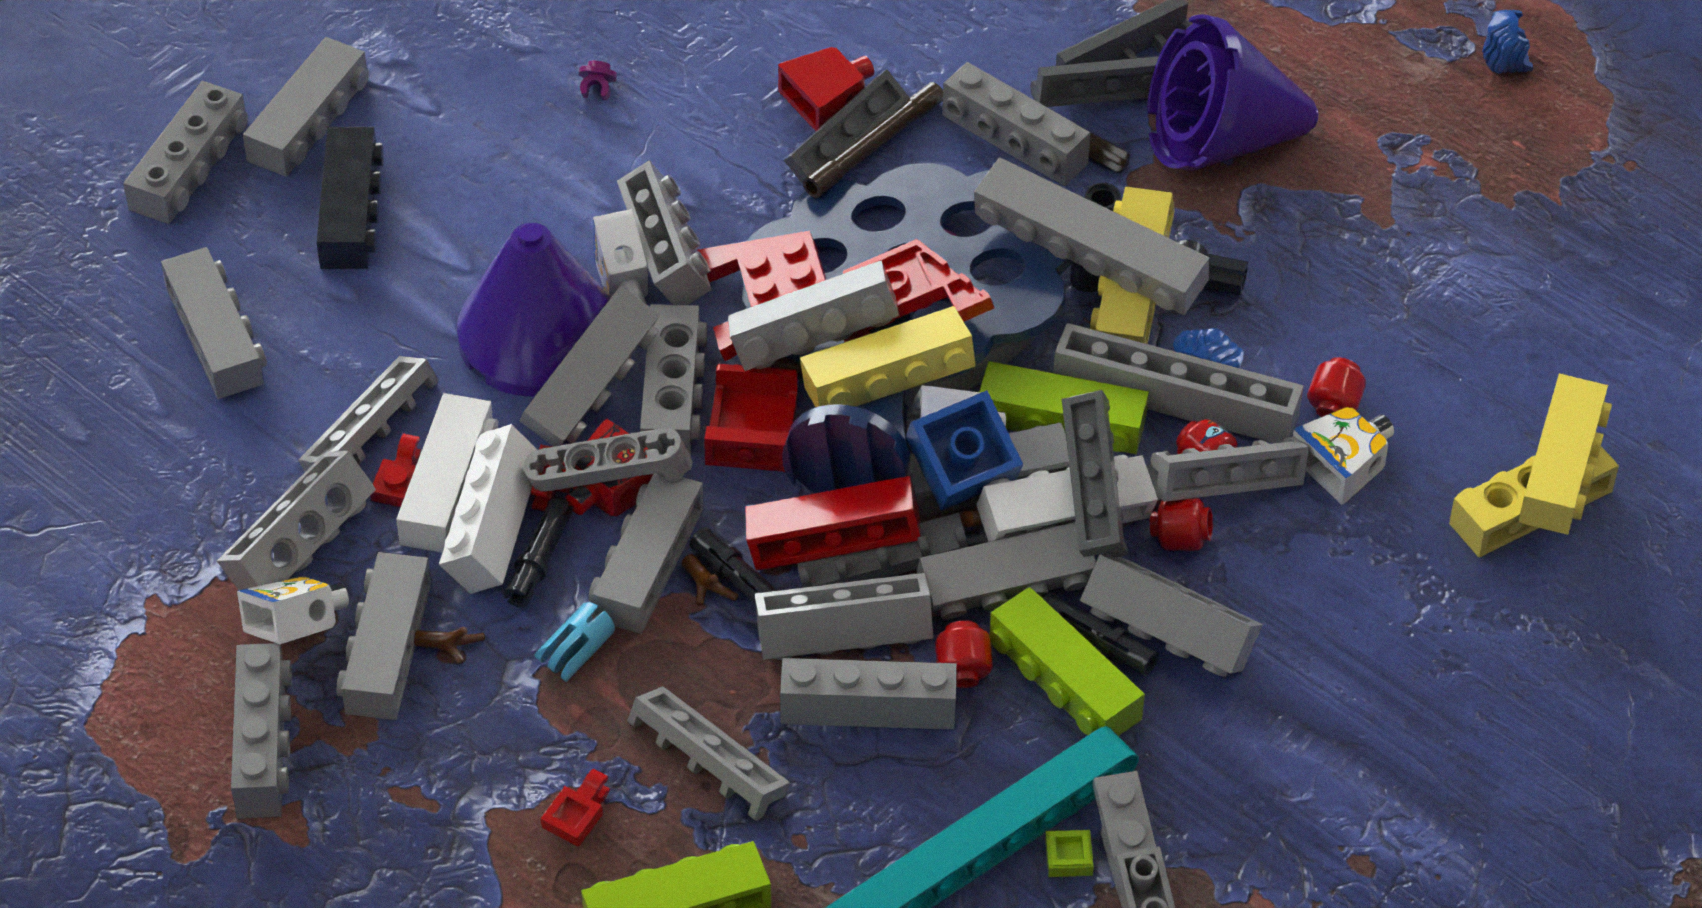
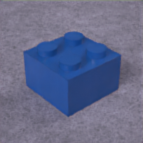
M987 390L912 421L905 436L941 511L980 495L983 487L994 480L1002 478L1009 479V481L1016 480L1024 465Z

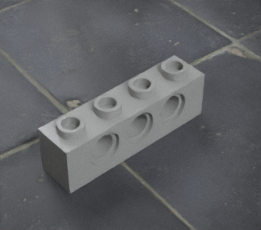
M651 304L650 307L660 314L654 325L659 332L647 347L640 432L660 428L673 429L680 435L691 456L692 440H700V415H694V408H702L703 384H696L697 377H704L705 353L698 352L699 346L707 345V322H700L699 306Z
M349 450L325 452L217 562L238 590L288 580L294 572L304 569L313 560L312 554L321 545L330 542L339 534V527L347 518L358 514L366 506L365 500L376 488ZM326 495H327V498H328V504H327V506H326V504H325V496H326ZM299 522H300V524H301V532H300V534H299V531H298V524H299ZM272 549H273V552H274L273 562H272V560H271V550H272Z

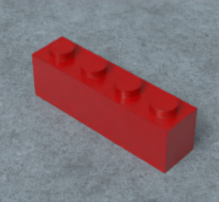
M911 476L745 507L746 540L756 571L918 541L917 537H921L919 506Z

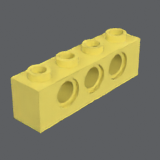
M1602 446L1598 458L1589 457L1588 463L1596 466L1590 489L1581 487L1580 494L1587 496L1585 505L1613 492L1619 465ZM1536 455L1508 472L1502 471L1497 473L1489 481L1475 488L1464 489L1454 498L1449 524L1479 558L1538 529L1535 526L1519 523L1522 503Z

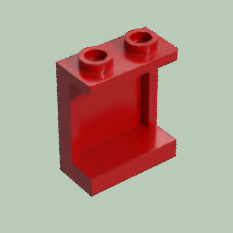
M739 364L717 365L716 389L710 426H706L704 437L705 465L785 472L782 453L789 430L795 421L798 401V372L796 370L752 368L744 371L743 366Z

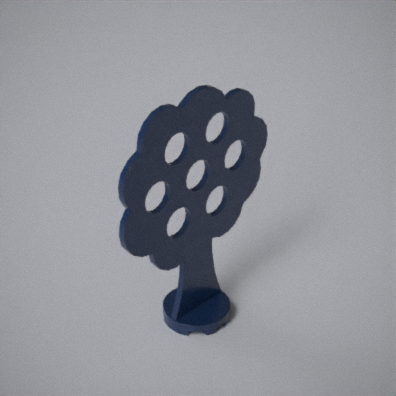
M918 163L897 167L884 172L867 186L850 180H840L818 198L811 197L804 191L795 200L791 217H785L764 225L748 239V241L810 231L817 248H836L847 256L843 265L834 271L825 273L827 280L842 275L843 271L918 239L947 261L949 268L957 274L963 273L971 280L974 287L980 291L984 289L992 299L995 309L964 322L972 335L976 366L985 360L994 344L1015 343L1040 335L1057 322L1065 308V287L1060 275L1073 263V261L1067 258L1061 259L1054 256L1048 249L1032 241L1026 242L1019 239L1013 232L999 225H992L985 232L969 237L954 236L944 231L942 225L950 216L961 211L975 210L974 191L989 170L966 176L947 165ZM876 205L895 206L905 213V217L899 224L884 231L873 232L863 230L853 222L856 216L864 209ZM1005 257L1014 259L1025 268L1021 276L1003 285L983 284L975 280L971 275L976 266L992 258ZM745 285L743 286L742 296L744 310L751 307ZM947 297L944 298V299L939 300V301H948V302H950ZM916 311L897 318L888 325L874 328L870 332L872 334L910 321ZM830 340L816 345L814 349L806 354H791L788 357L800 362V357L842 344L844 340ZM974 367L969 368V369H966V370H963V371H960V372H957V373H954V374H951V375H948V376H945V377H942V378H951V377H954V376L963 374V373H965V372H968V371L972 370ZM906 390L856 407L842 404L823 405L801 414L789 430L782 453L783 467L791 483L795 486L798 480L813 493H820L906 477L911 461L910 451L905 438L903 419Z

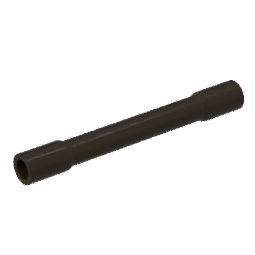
M928 83L911 96L903 106L838 156L825 162L804 178L803 187L811 197H820L838 183L847 172L913 121L922 118L943 102V89L937 83Z

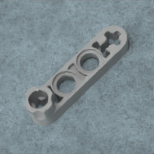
M660 428L539 449L527 457L523 468L525 475L535 489L539 491H552L653 473L665 477L667 482H675L681 480L683 475L691 470L692 459L680 435L675 430ZM626 449L635 450V455L629 462L624 464L615 462L616 456L621 451ZM582 457H595L594 463L588 469L583 471L575 469V464ZM546 465H550V466H551V467L546 468L545 474L539 475V473H542V472H543L544 466H546Z

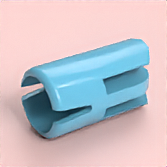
M583 603L534 655L541 663H544L551 656L547 666L554 673H558L564 667L561 679L565 682L584 665L615 631L614 622L606 611H603L593 619L591 615L598 608V605L594 603Z

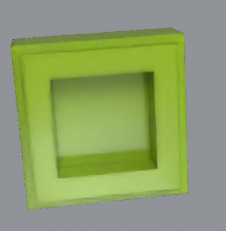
M1090 830L1046 831L1045 845L1048 877L1093 876L1094 865Z

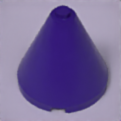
M1205 14L1190 17L1189 22L1193 24L1186 30L1176 28L1159 55L1152 75L1147 102V113L1156 115L1157 133L1150 132L1148 135L1156 157L1167 167L1183 171L1198 170L1305 136L1317 124L1319 114L1314 100L1222 18Z
M538 223L521 224L512 231L461 308L457 321V337L461 357L469 370L475 368L485 376L486 384L492 388L512 395L535 397L611 297L548 228Z

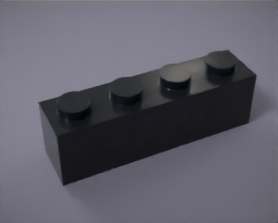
M327 127L316 242L320 269H368L369 253L376 252V229H371L372 223L379 222L378 200H374V194H381V172L376 171V166H383L384 148L383 143H376L374 127Z

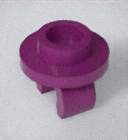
M592 60L588 61V65L579 68V76L584 78L580 84L583 98H588L590 87L598 84L602 86V100L609 99L611 94L609 83L615 82L617 79V73L610 69V64Z

